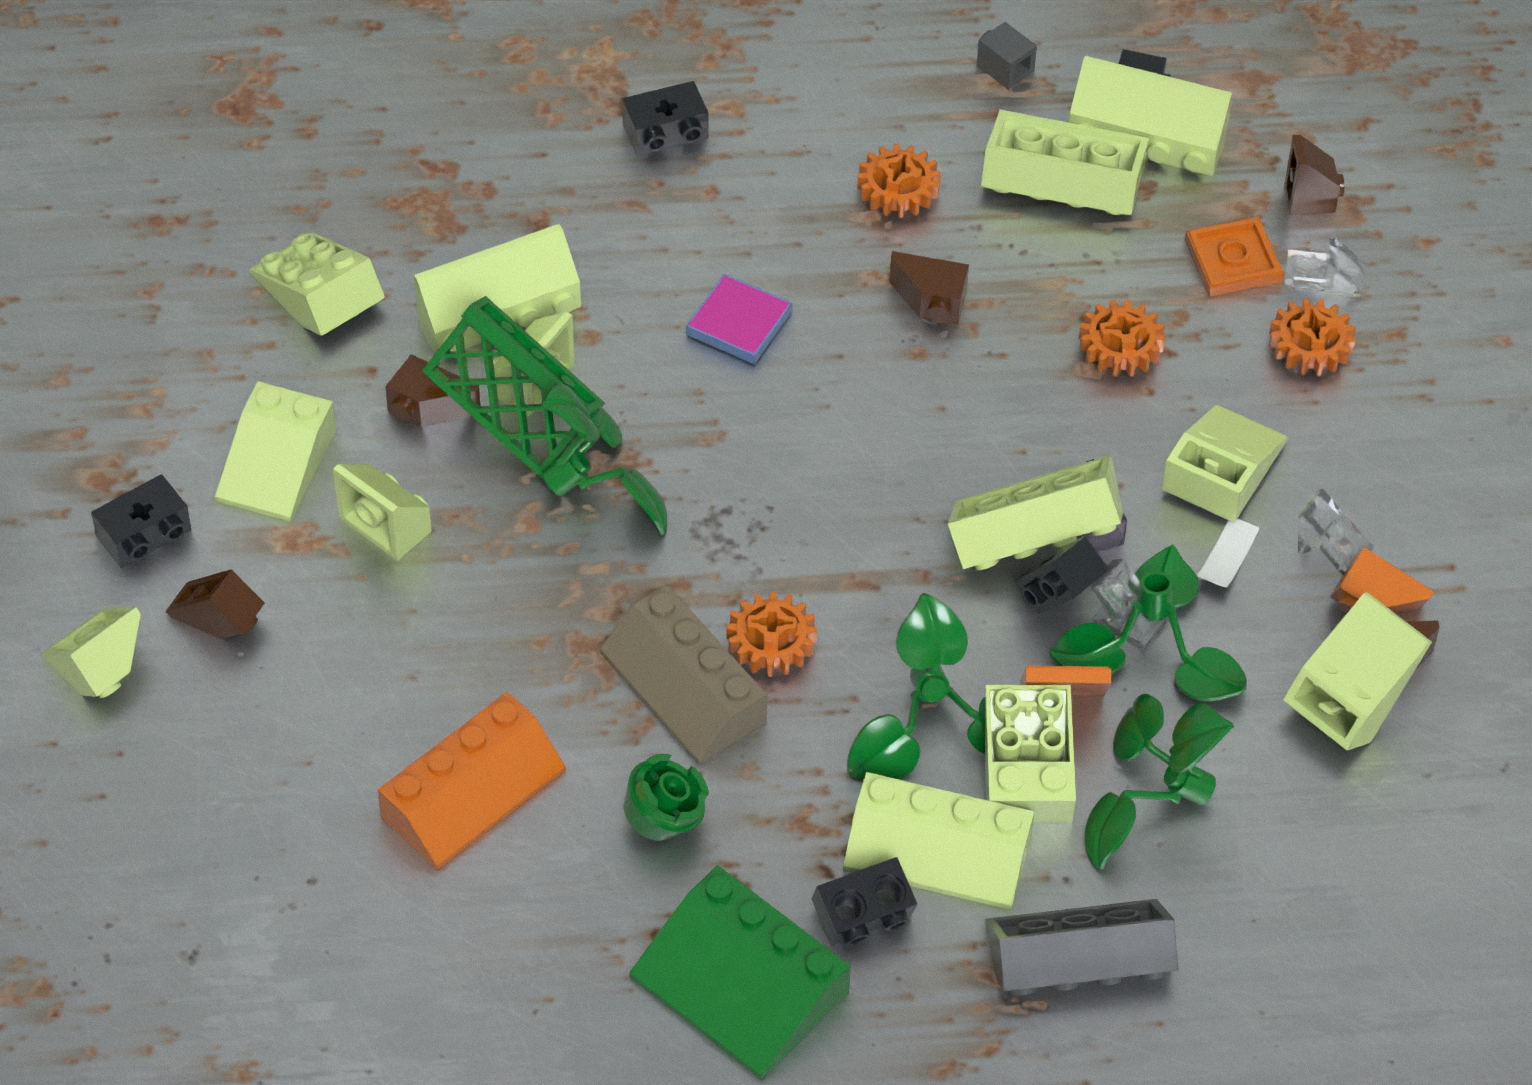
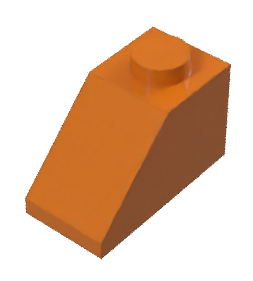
M1364 547L1353 558L1330 598L1337 601L1339 609L1347 614L1365 592H1368L1391 611L1398 613L1421 608L1431 599L1434 591Z

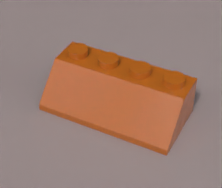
M506 692L378 789L380 815L393 830L438 871L566 771V766L537 718L509 692Z

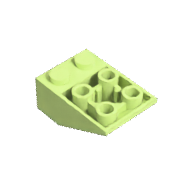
M313 232L296 237L290 246L280 252H272L265 255L261 259V263L249 269L251 275L302 327L320 336H323L385 298L369 257Z
M1216 404L1184 432L1167 458L1162 490L1235 523L1287 442L1288 436Z
M1365 592L1304 664L1283 701L1347 751L1371 743L1432 641L1368 592Z
M985 685L986 800L1034 811L1033 823H1072L1076 804L1071 685Z

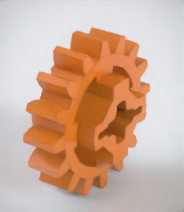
M894 144L893 151H888L884 146L879 147L878 156L869 152L867 154V162H860L857 189L861 190V200H870L871 210L882 207L884 216H888L891 211H897L898 217L903 218L907 210H910L915 216L918 215L920 205L929 209L931 207V199L938 198L941 173L937 171L936 160L927 162L928 153L924 151L917 155L914 153V146L912 145L906 151L901 150L899 144Z
M1303 298L1302 306L1298 307L1291 301L1288 302L1287 311L1278 309L1276 319L1271 321L1269 347L1276 348L1274 356L1276 360L1287 359V369L1298 365L1300 366V374L1305 375L1308 368L1314 369L1317 376H1321L1322 368L1327 367L1331 372H1336L1338 362L1344 365L1348 363L1349 354H1353L1356 328L1349 325L1350 316L1348 314L1337 315L1338 305L1335 304L1328 309L1324 307L1323 299H1320L1317 305H1311L1308 298Z
M1114 299L1110 300L1109 308L1097 304L1095 306V314L1087 312L1084 323L1080 325L1079 349L1081 352H1087L1086 361L1088 363L1099 362L1098 371L1100 372L1107 367L1113 368V376H1118L1120 370H1126L1130 377L1134 376V370L1137 367L1147 372L1149 370V363L1157 364L1160 352L1164 350L1165 337L1163 335L1165 327L1164 324H1157V313L1146 315V305L1142 304L1135 309L1131 307V300L1128 299L1125 301L1124 306H1118Z
M771 591L767 600H763L762 596L757 593L754 594L753 604L744 600L740 601V612L731 611L730 624H727L726 640H729V653H737V662L740 665L750 662L751 673L755 674L760 667L766 668L768 677H772L776 668H780L785 675L789 674V665L792 663L802 668L804 666V656L812 657L814 644L817 643L814 614H806V604L804 602L796 606L792 605L793 596L789 594L783 601L777 600V594L774 591Z

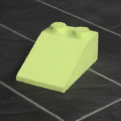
M258 381L242 411L216 491L215 501L291 522L336 433L333 401Z

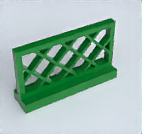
M484 296L468 306L461 315L462 320L422 372L534 473L542 478V471L560 458L577 437L578 433L572 427L569 431H555L553 412L541 408L542 404H525L522 383H534L541 389L542 402L548 391L558 384L567 385L586 405L590 413V419L597 415L605 405V402L487 296ZM469 326L481 336L482 350L465 351L463 334ZM456 345V351H450ZM492 356H504L511 363L513 377L495 378ZM466 357H484L486 378L469 379ZM444 358H457L460 379H449L437 368ZM496 384H514L516 405H499ZM470 385H487L490 406H479L472 400ZM526 411H544L546 432L528 431ZM500 412H517L520 432L509 433L501 426ZM556 438H563L557 445ZM530 439H547L549 456L543 463L531 453Z

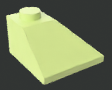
M105 607L43 651L41 655L80 695L104 698L115 692L121 686L119 680L130 673L141 613L137 607Z

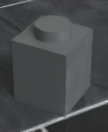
M1003 22L995 29L985 32L979 39L977 66L1009 90L1035 71L1037 45L1007 22Z

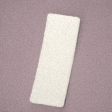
M1236 519L1235 523L1228 520L1197 577L1225 588L1228 587L1258 534L1259 527L1240 519Z

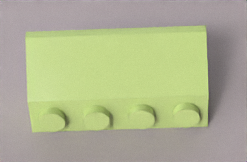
M1085 56L1070 110L1069 123L1148 137L1149 142L1145 159L1213 176L1225 145L1232 92Z
M1000 109L986 146L981 187L990 188L999 193L1011 192L1026 195L1035 200L1063 202L1076 208L1089 207L1104 210L1112 215L1125 214L1131 216L1138 194L1149 138Z
M560 223L414 275L418 324L434 354L462 320L461 315L468 306L484 296H487L521 328H528L536 319L562 312L569 313L581 307L580 280ZM469 326L463 334L465 349L482 343L481 336ZM456 345L450 351H456Z
M1111 455L955 501L948 521V527L963 569L975 566L976 570L987 569L996 565L1000 558L1014 555L1015 559L1025 558L1035 554L1038 551V547L1052 543L1054 547H1063L1076 541V536L1092 532L1093 536H1100L1114 531L1117 528L1116 525L1121 524L1123 509Z
M866 772L855 807L843 870L854 873L898 857L908 883L912 887L1012 910L1031 842L1034 811Z

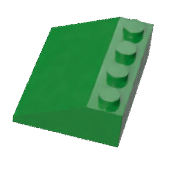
M717 865L687 893L631 969L629 977L762 1080L849 993L851 966Z

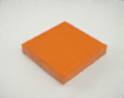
M1259 217L1186 231L1185 242L1209 297L1283 282L1284 272Z
M1028 665L1024 670L1020 685H1071V696L1104 697L1111 685V669L1109 667Z

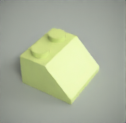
M562 312L534 320L525 331L570 371L575 366L573 315L568 312ZM504 356L496 357L493 360L495 378L513 377L511 363ZM522 383L525 404H541V389L534 383ZM496 384L498 401L506 405H516L514 384ZM526 411V415L529 417L534 411Z
M338 464L333 468L339 519L395 560L399 561L432 532L430 507L421 496L417 494L412 495L402 488L389 473L383 474L371 464Z

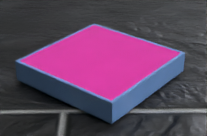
M723 274L686 325V335L755 364L792 313V302Z

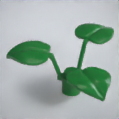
M565 384L554 386L546 394L541 408L547 409L561 417L578 433V436L560 458L542 471L543 479L548 487L556 495L563 497L577 485L584 490L589 485L620 477L629 493L653 520L659 530L660 537L663 536L667 529L665 503L656 488L639 471L633 469L629 472L626 468L622 467L588 477L587 472L591 470V465L583 454L600 436L611 447L619 446L622 442V433L617 423L603 408L590 419L588 408L571 388Z
M1173 544L1152 556L1133 574L1129 589L1136 602L1132 604V612L1122 634L1115 639L1114 632L1104 625L1085 623L1068 630L1062 635L1058 643L1049 650L1050 657L1059 666L1109 667L1111 674L1123 667L1126 662V655L1120 646L1127 642L1139 614L1142 613L1150 621H1161L1169 617L1180 657L1185 662L1175 672L1176 685L1183 694L1199 701H1216L1239 695L1247 687L1244 671L1236 660L1226 652L1217 648L1202 647L1192 657L1188 654L1176 617V607L1184 606L1196 598L1199 592V580Z
M922 593L914 608L901 624L896 637L897 652L901 660L912 668L910 680L915 688V691L910 694L912 701L907 726L903 728L901 721L891 714L878 716L869 721L857 734L848 754L847 772L851 777L864 779L866 772L901 780L914 770L920 757V747L910 734L915 729L919 702L921 700L934 703L942 700L945 696L950 697L967 715L975 719L967 730V737L975 749L985 754V697L980 702L979 712L974 710L949 686V681L940 664L954 665L963 658L968 645L966 630L958 616L946 604L929 594Z
M1141 694L1135 699L1133 706L1126 711L1118 724L1113 741V748L1117 757L1124 761H1132L1141 754L1145 747L1149 752L1169 765L1164 774V783L1168 786L1170 792L1124 790L1119 797L1109 792L1097 802L1086 823L1085 845L1092 863L1098 869L1104 871L1106 862L1122 845L1134 825L1136 807L1131 799L1170 800L1178 804L1181 798H1184L1196 805H1203L1212 797L1216 787L1215 776L1195 765L1234 728V725L1229 720L1222 717L1212 707L1203 703H1197L1182 715L1172 733L1174 746L1169 750L1171 756L1160 750L1151 741L1164 723V711L1159 700L1149 694Z

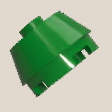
M670 754L653 755L633 768L629 776L623 803L624 814L629 824L642 836L656 841L668 840L696 828L703 820L705 799L709 795L707 784L699 771L692 765L687 770L680 764L670 761L672 756Z

